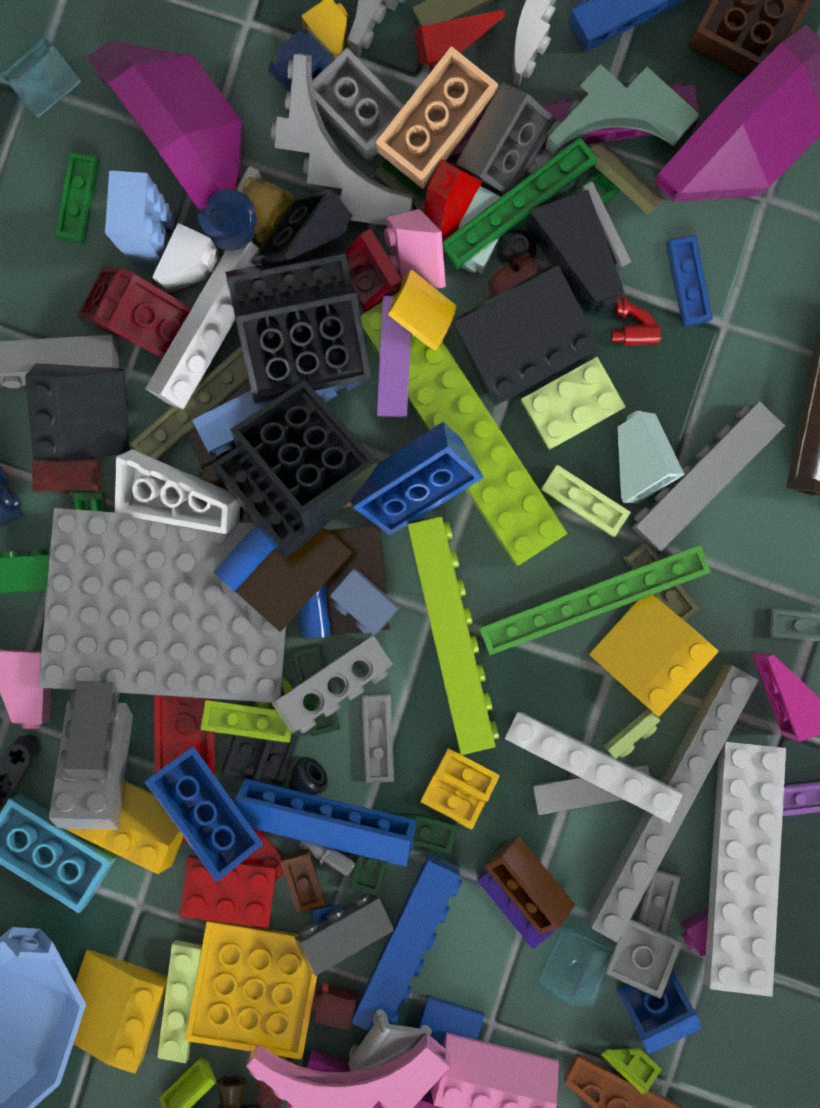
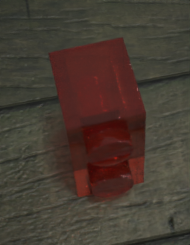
M92 460L32 462L33 492L56 494L101 491L100 463Z

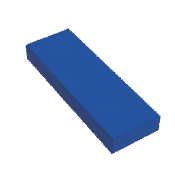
M696 235L668 240L666 247L682 327L711 322L713 317Z

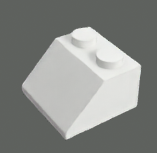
M178 223L153 278L169 294L208 280L210 273H213L219 263V252L210 237Z

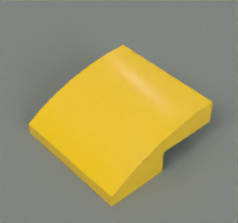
M411 269L404 276L400 291L392 299L388 315L435 351L441 344L451 324L457 305Z
M448 748L419 803L472 830L484 804L488 802L500 775Z

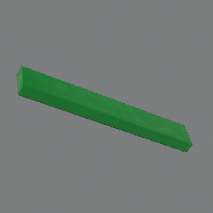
M577 138L442 242L443 252L458 270L526 218L532 209L543 205L597 163L598 159L582 138Z

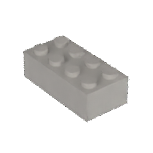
M67 702L49 819L58 829L118 830L133 715L127 703H118L108 779H70L64 769L61 768L60 763L61 753L67 749L68 742L65 736V727L67 721L71 720L73 711L70 709V702Z

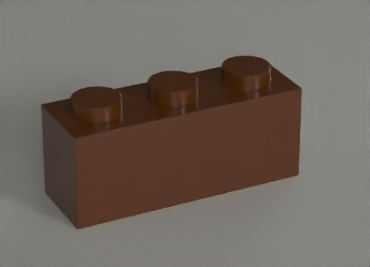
M520 836L502 844L484 866L540 935L559 928L575 906V903Z

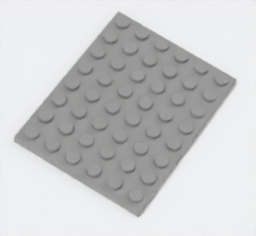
M54 508L38 688L76 690L77 681L114 682L117 693L274 702L280 698L286 627L279 632L213 573L214 569L256 524L238 522L234 529L227 534L134 518L131 514Z

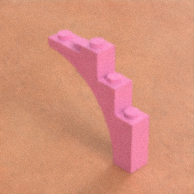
M426 1034L411 1049L381 1065L352 1072H322L297 1066L277 1057L258 1044L251 1052L246 1067L254 1078L259 1081L263 1080L269 1085L278 1098L288 1101L287 1108H373L378 1101H380L383 1108H414L450 1068V1052L430 1035Z

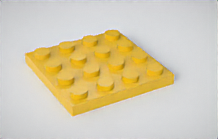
M207 920L185 1041L251 1052L260 1044L276 1056L302 1060L317 976L309 971L294 939L300 934Z

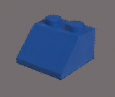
M673 970L670 973L661 999L629 984L617 988L648 1054L702 1029L697 1014Z

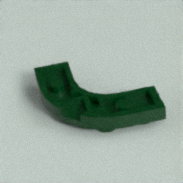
M420 814L402 815V817L417 820L413 846L451 854L458 824ZM358 855L350 888L378 896L388 862Z

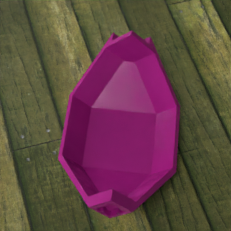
M805 25L781 42L720 103L659 172L654 183L673 202L761 196L820 137V37L810 27Z
M108 41L86 57L103 83L107 82L146 134L199 211L207 206L208 200L215 192L222 189H237L242 176L245 129L241 119L193 55Z

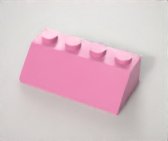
M446 1032L442 1046L450 1052V1068L430 1089L434 1106L443 1108H556L558 1059Z

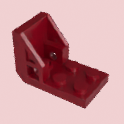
M370 228L360 234L344 251L346 253L351 284L357 294L360 316L383 302V296H392L400 291L402 285L400 276Z
M102 266L76 318L122 340L130 341L158 358L163 359L192 308L132 272L121 267Z

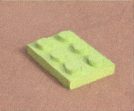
M598 357L520 400L548 451L625 408L623 401Z

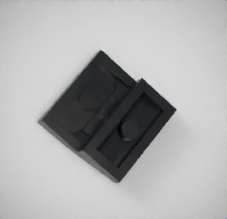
M291 733L290 743L234 735L221 771L223 774L240 779H249L282 787L299 736Z

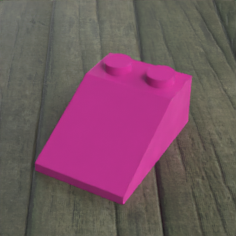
M758 651L751 653L781 735L798 742L820 735V698L773 654Z

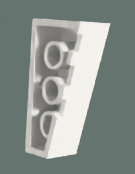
M133 449L116 457L115 513L131 514L134 518L227 534L237 526L240 516V504L229 491Z

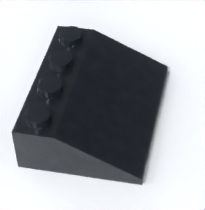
M557 263L452 320L484 393L495 405L506 401L598 350L590 325Z

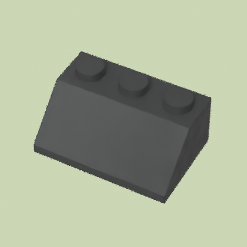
M502 82L456 164L504 195L522 181L547 138L546 133L557 119L528 93Z

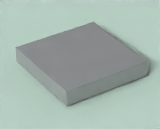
M630 919L618 943L615 942L604 973L661 999L682 941Z

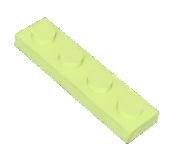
M175 940L172 944L157 1058L186 1063L189 1059L191 1042L185 1041L202 950V945L178 940Z

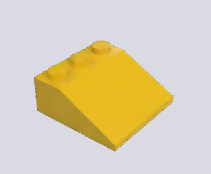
M652 594L637 600L593 648L589 655L654 714L660 717L719 651Z
M87 949L75 983L86 1003V1007L73 1044L107 1065L136 1073L143 1061L166 991L168 975Z

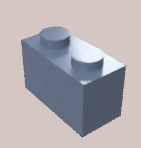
M353 569L330 595L335 600L333 606L345 616L350 613L357 620L355 625L366 635L370 632L373 635L378 634L401 608L357 569Z

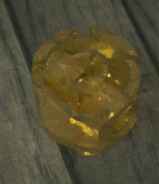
M250 176L244 182L242 191L249 196L257 215V226H254L253 233L255 235L253 240L263 244L289 207V204L294 200V196L292 193L261 178L255 179Z

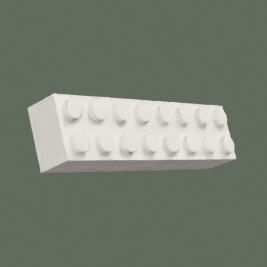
M725 742L718 755L704 984L712 990L773 997L786 748Z

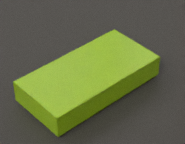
M200 1057L159 1097L162 1108H191L216 1083L207 1059Z

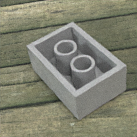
M346 48L312 81L315 101L320 115L368 163L378 154L375 142L404 105Z

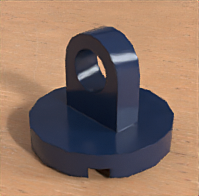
M222 189L215 192L208 200L207 206L198 212V221L201 228L209 235L215 245L221 249L231 251L245 248L252 241L255 235L253 233L254 226H257V215L252 201L245 193L239 192L236 189Z

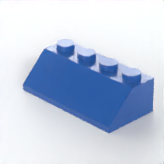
M442 422L378 463L372 474L352 498V503L357 511L391 536L483 479V474L461 437L447 424Z
M194 746L144 781L215 882L221 880L263 845Z

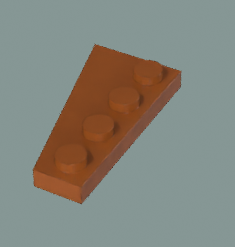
M576 1053L564 1077L565 1084L593 1108H683L681 1104L651 1089L647 1093L642 1094L624 1076Z

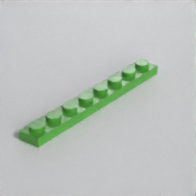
M697 545L479 628L489 655H493L711 573L702 546Z

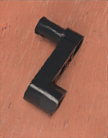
M28 734L18 737L8 746L0 759V784L5 778L4 773L10 775V781L4 787L0 786V810L6 805L9 798L13 797L33 759L40 753L41 747L38 738L34 735Z

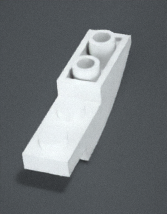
M526 0L518 23L513 50V83L519 86L524 77L529 79L536 66V62H534L535 57L538 53L543 55L551 41V38L548 37L550 24L548 23L556 8L553 5L556 0Z

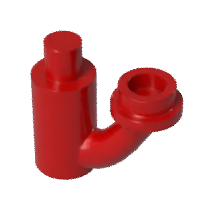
M626 296L618 298V303L615 304L616 316L626 318L627 313L641 321L642 325H624L622 330H613L611 332L612 342H623V346L659 344L661 337L660 326L656 324L654 318L644 309L628 302Z

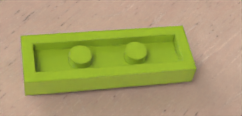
M205 701L201 730L290 743L291 732L276 710Z

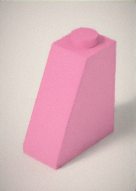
M0 649V694L12 723H22V728L38 729L40 724L50 721L52 688H38L42 651Z

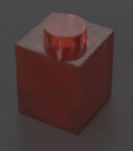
M323 983L321 993L315 992L311 1008L312 1011H316L314 1022L349 1030L356 1004L357 991Z

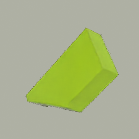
M640 1048L607 1049L601 1053V1056L642 1094L647 1093L662 1070Z

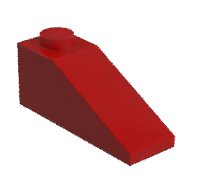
M504 10L424 25L413 29L419 64H429L430 70L434 69L451 46L459 53H462L505 16Z
M441 159L427 187L424 214L441 231L442 242L456 232L482 183L475 176Z

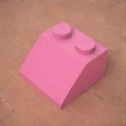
M420 209L386 217L387 229L384 230V237L387 246L390 247L391 255L388 258L401 280L403 281L404 276L412 269L433 287H446L441 231Z

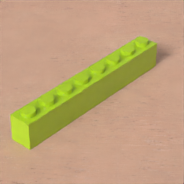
M442 517L408 524L460 753L465 755L495 748L494 739H498L499 734L496 722H490L487 712L493 709L489 693L483 694L481 682L486 681L482 664H476L474 656L475 653H479L476 636L470 637L467 626L473 623L469 607L463 608L461 600L462 596H466L463 580L456 579L454 568L459 567L456 550L450 551L448 540L453 539L449 522L443 523Z

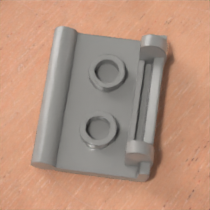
M378 1009L373 1016L374 1025L360 1046L355 1044L350 1049V1060L348 1062L350 1070L352 1072L370 1069L393 1060L411 1049L426 1034L431 1035V1028L427 1025H422L419 1029L389 1024L386 1013Z

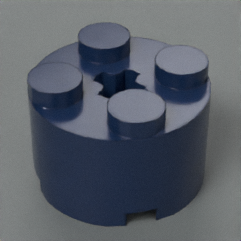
M308 27L305 28V34L301 30L298 31L277 52L280 60L276 65L271 61L268 72L287 92H291L292 79L288 78V65L290 59L294 60V54L312 55V81L335 60L332 57L334 55L333 52Z

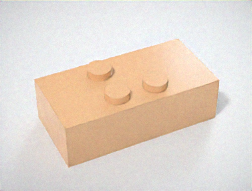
M451 46L375 142L378 153L424 189L431 181L441 159L446 161L485 113L498 91V83Z

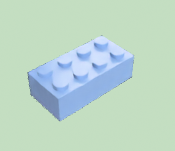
M109 171L105 234L132 265L157 267L169 243L170 230H174V212H171L169 204L165 202L163 195L157 189V185L153 183L147 173Z

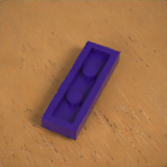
M488 870L477 877L480 885L532 949L555 932L554 929L540 935Z

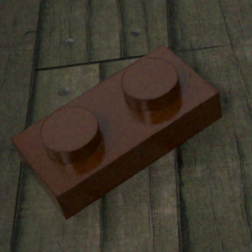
M305 849L281 856V866L297 914L325 906V897L310 850Z

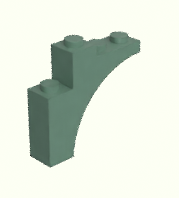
M600 64L593 72L590 69L586 71L578 81L580 87L576 96L577 100L567 110V118L562 123L556 121L548 130L545 148L554 156L563 146L581 135L614 127L645 131L660 137L674 147L693 127L700 114L648 67L640 74L637 72L632 74L623 85Z

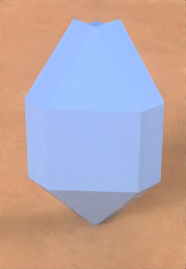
M12 927L0 937V1108H34L60 1085L86 1007L83 997L53 942L41 929Z

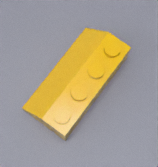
M124 780L118 830L65 829L156 874H160L172 867L183 839V835L153 793Z

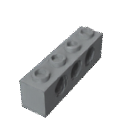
M373 635L271 704L291 733L299 730L303 734L316 725L314 721L316 717L322 713L327 717L341 708L338 702L345 697L352 700L365 691L362 687L370 680L375 684L388 675L386 669L393 664ZM353 663H359L363 666L364 674L362 678H358L353 674ZM330 679H335L339 682L340 691L338 694H333L329 691L328 681ZM306 695H311L315 698L316 708L314 711H308L304 707L303 699Z

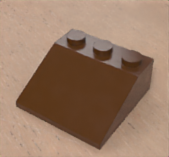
M712 0L688 47L747 77L781 42L797 31L812 0Z

